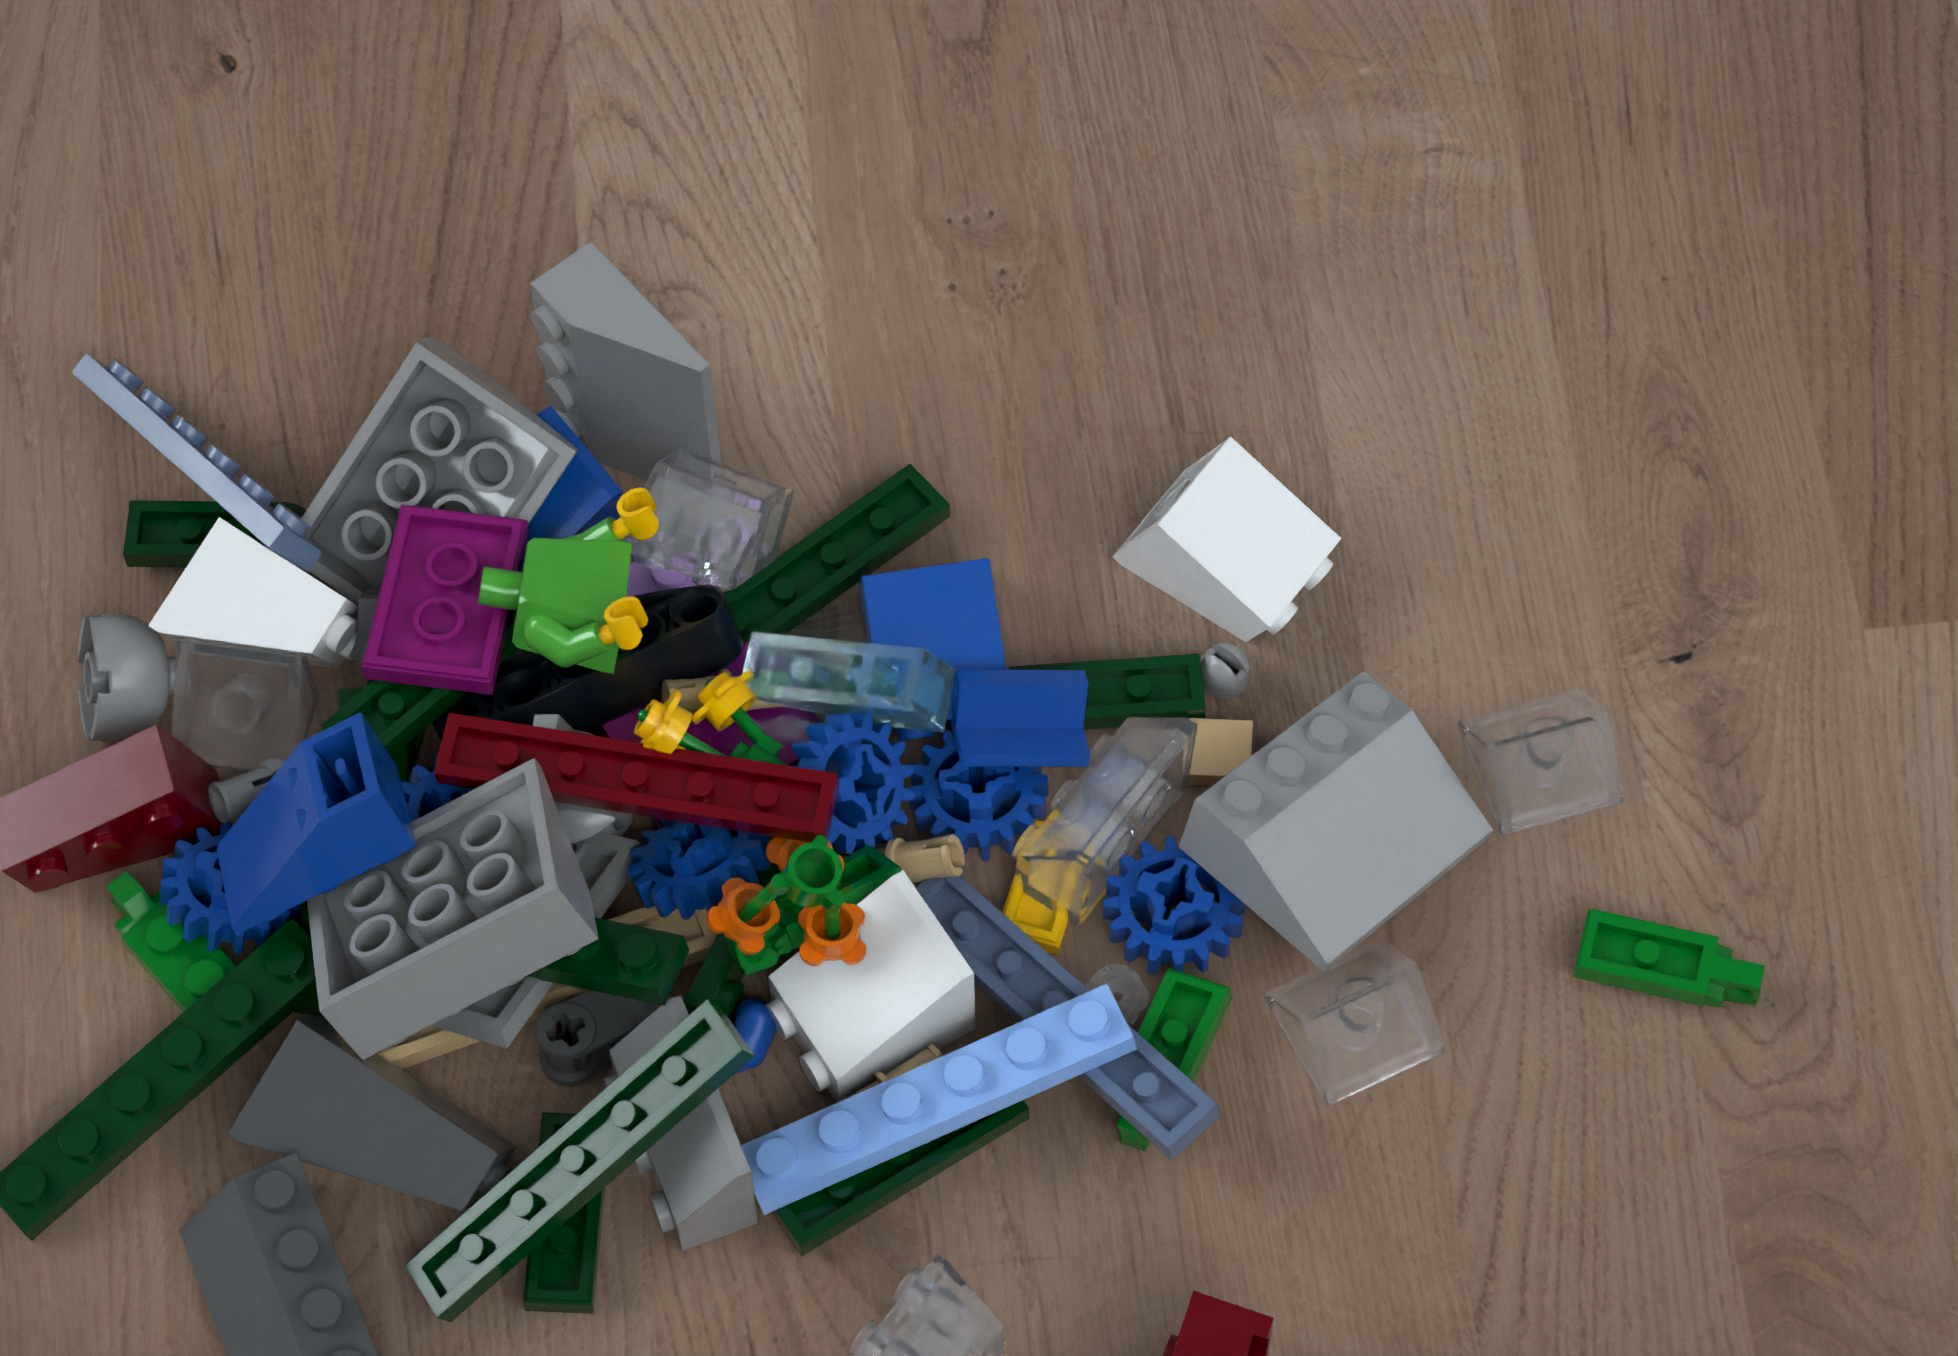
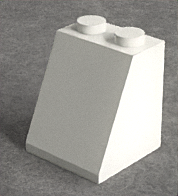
M1230 436L1180 474L1113 555V558L1121 566L1242 641L1248 642L1266 630L1271 635H1275L1289 622L1298 610V607L1292 600L1302 587L1309 591L1325 577L1334 564L1327 556L1342 538Z
M219 517L148 626L158 633L193 649L339 669L345 659L349 661L355 659L358 605Z
M904 870L891 876L857 904L865 914V922L860 927V940L866 945V956L860 963L847 965L842 960L824 961L819 966H810L803 962L799 952H797L768 976L771 1002L765 1006L776 1024L778 1034L784 1040L793 1036L804 1053L799 1057V1060L810 1083L818 1092L827 1088L836 1103L873 1082L872 1074L876 1071L886 1074L923 1051L929 1044L935 1045L940 1050L975 1030L974 972Z

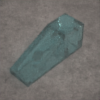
M751 632L743 673L750 670L754 674V677L747 686L756 694L758 701L827 715L869 713L872 714L873 723L888 722L894 728L943 733L956 675V669L925 648Z

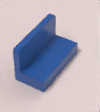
M957 670L951 727L960 763L967 767L1088 766L1091 752L1083 728L1089 685L1085 670Z

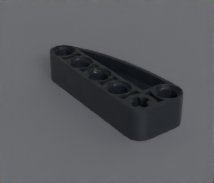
M697 585L635 595L634 597L639 599L648 617V623L645 627L640 628L643 636L636 648L631 650L619 648L614 674L604 673L579 665L565 668L559 667L540 654L518 649L499 665L493 695L467 692L435 719L432 725L442 742L449 713L533 726L534 715L559 714L573 730L589 732L650 703L653 699L661 698L664 680L703 678L733 663L741 655L744 648L743 638L724 593L716 586Z

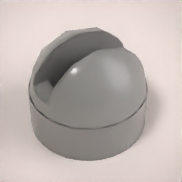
M1217 643L1206 650L1200 660L1204 691L1219 699H1230L1240 695L1246 689L1249 682L1250 663L1247 655L1240 647L1231 643ZM1222 660H1225L1226 662H1228L1230 665H1232L1234 668H1236L1239 672L1235 675L1234 672L1231 670V668H1230L1226 663H1224Z

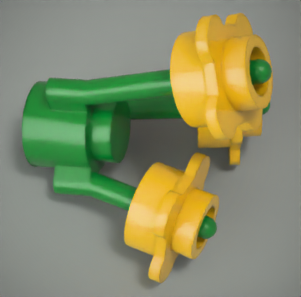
M747 670L737 678H731L727 672H723L715 679H708L705 688L697 696V699L704 706L693 716L691 712L678 705L682 692L677 689L673 691L664 704L653 699L644 710L638 713V722L635 726L634 734L643 738L640 743H645L643 746L645 748L672 754L678 748L726 756L686 732L691 720L698 724L707 718L718 732L736 722L753 741L754 745L752 748L741 741L730 757L789 766L776 757L783 745L765 734L746 713L757 700L756 694L747 686L754 677L750 670Z

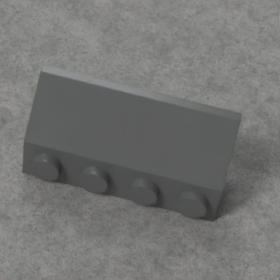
M297 1152L232 1178L179 1230L227 1356H379Z

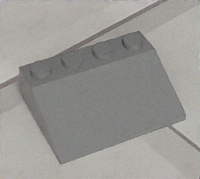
M589 242L532 281L530 289L534 311L530 313V317L539 334L540 346L536 351L546 374V381L542 383L543 389L550 400L551 406L595 459L602 465L714 506L726 500L711 366L705 358L592 242Z
M430 335L416 342L301 519L310 526L304 536L323 552L309 572L358 604L359 596L369 587L381 588L401 504L528 520L529 525L578 452V449L483 369L433 335Z
M1364 670L1194 800L1179 848L1317 967L1326 972L1489 839L1493 829L1413 710Z
M535 758L411 822L416 847L400 854L389 863L380 864L341 883L336 889L328 893L319 894L307 900L319 1011L362 1060L388 1047L398 1045L407 1037L446 1017L458 1014L469 1005L504 987L518 983L535 971L565 956L572 955L582 947L599 939L589 889L542 767Z

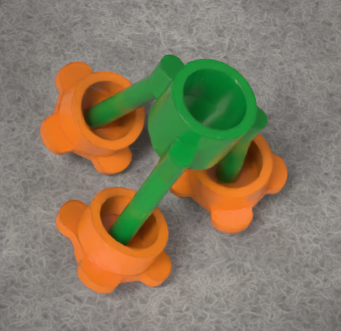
M822 835L816 836L812 842L780 837L771 839L766 847V857L771 863L778 865L781 873L775 874L765 888L755 883H747L741 878L727 880L722 885L723 897L719 904L711 907L706 913V923L712 932L717 934L723 933L729 939L737 942L738 948L743 954L755 955L764 948V934L780 920V910L774 899L779 895L786 894L793 903L805 907L798 916L799 926L805 931V942L799 949L803 962L810 966H819L824 961L842 960L847 965H855L860 963L866 956V945L860 940V927L865 922V914L859 906L845 903L844 895L836 888L842 877L844 861L833 850L829 840Z

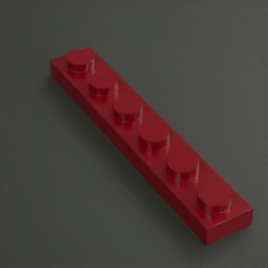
M449 713L434 769V776L440 784L476 789L535 758L542 767L555 802L805 842H812L818 835H822L828 840L840 786L838 773L678 748L672 754L645 748L643 747L645 743L455 713Z

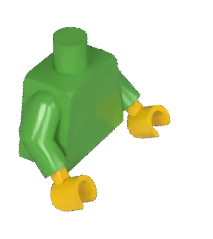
M639 487L623 494L617 502L616 509L621 517L617 520L613 517H607L580 534L560 539L533 538L528 541L522 572L484 566L478 605L516 611L512 643L517 648L540 654L559 667L565 668L579 665L604 673L614 674L619 648L623 650L636 648L643 636L640 628L645 627L648 623V617L639 599L634 596H627L633 543H627L626 536L631 534L637 540H646L656 534L659 520L654 512L657 505L649 491Z

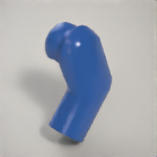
M746 999L735 1010L736 1019L733 1025L755 1055L735 1074L761 1065L777 1031L776 1024L765 1006L766 1003L761 999Z

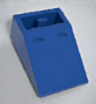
M361 712L301 741L216 846L231 926L236 935L259 924L270 922L281 913L319 894L328 893L336 889L341 883L380 864L389 863L400 854L417 846L397 765Z

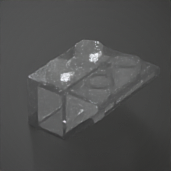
M678 449L656 462L643 488L649 491L657 505L654 513L659 520L658 530L653 537L646 540H637L631 534L626 536V542L633 543L631 554L635 555L634 560L638 564L655 570H668L671 568L692 576V582L695 585H712L725 592L728 590L732 591L776 560L794 490L682 449Z
M936 1254L923 1271L915 1267L904 1277L893 1296V1302L896 1305L881 1323L871 1320L863 1327L853 1341L849 1354L851 1356H1001L1005 1351V1327L946 1259Z

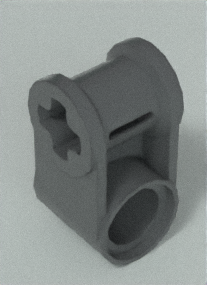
M588 990L565 1002L551 1006L542 1013L536 1026V1037L541 1048L539 1059L543 1073L550 1081L559 1085L574 1086L582 1084L588 1079L613 1068L609 1050L657 1010L654 1003ZM561 1021V1030L556 1031V1023ZM576 1058L580 1059V1066L578 1068H575L574 1059Z

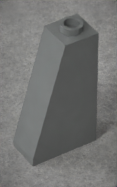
M319 1015L298 1019L228 1132L230 1136L239 1142L284 1156L297 1152L301 1161L461 1211L472 1207L513 1170L506 1163L516 1146L378 1054L362 1060L334 1027Z

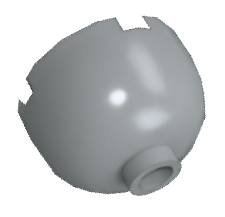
M109 613L85 615L83 617L79 634L78 663H84V684H78V697L84 735L90 741L124 740L156 725L165 713L168 695H179L181 667L179 658L167 657L162 637L149 627L148 623L134 616Z

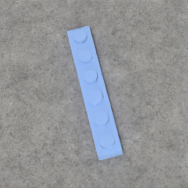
M1104 984L741 1145L752 1173L754 1193L763 1214L766 1215L1137 1050L1134 1036L1108 984Z

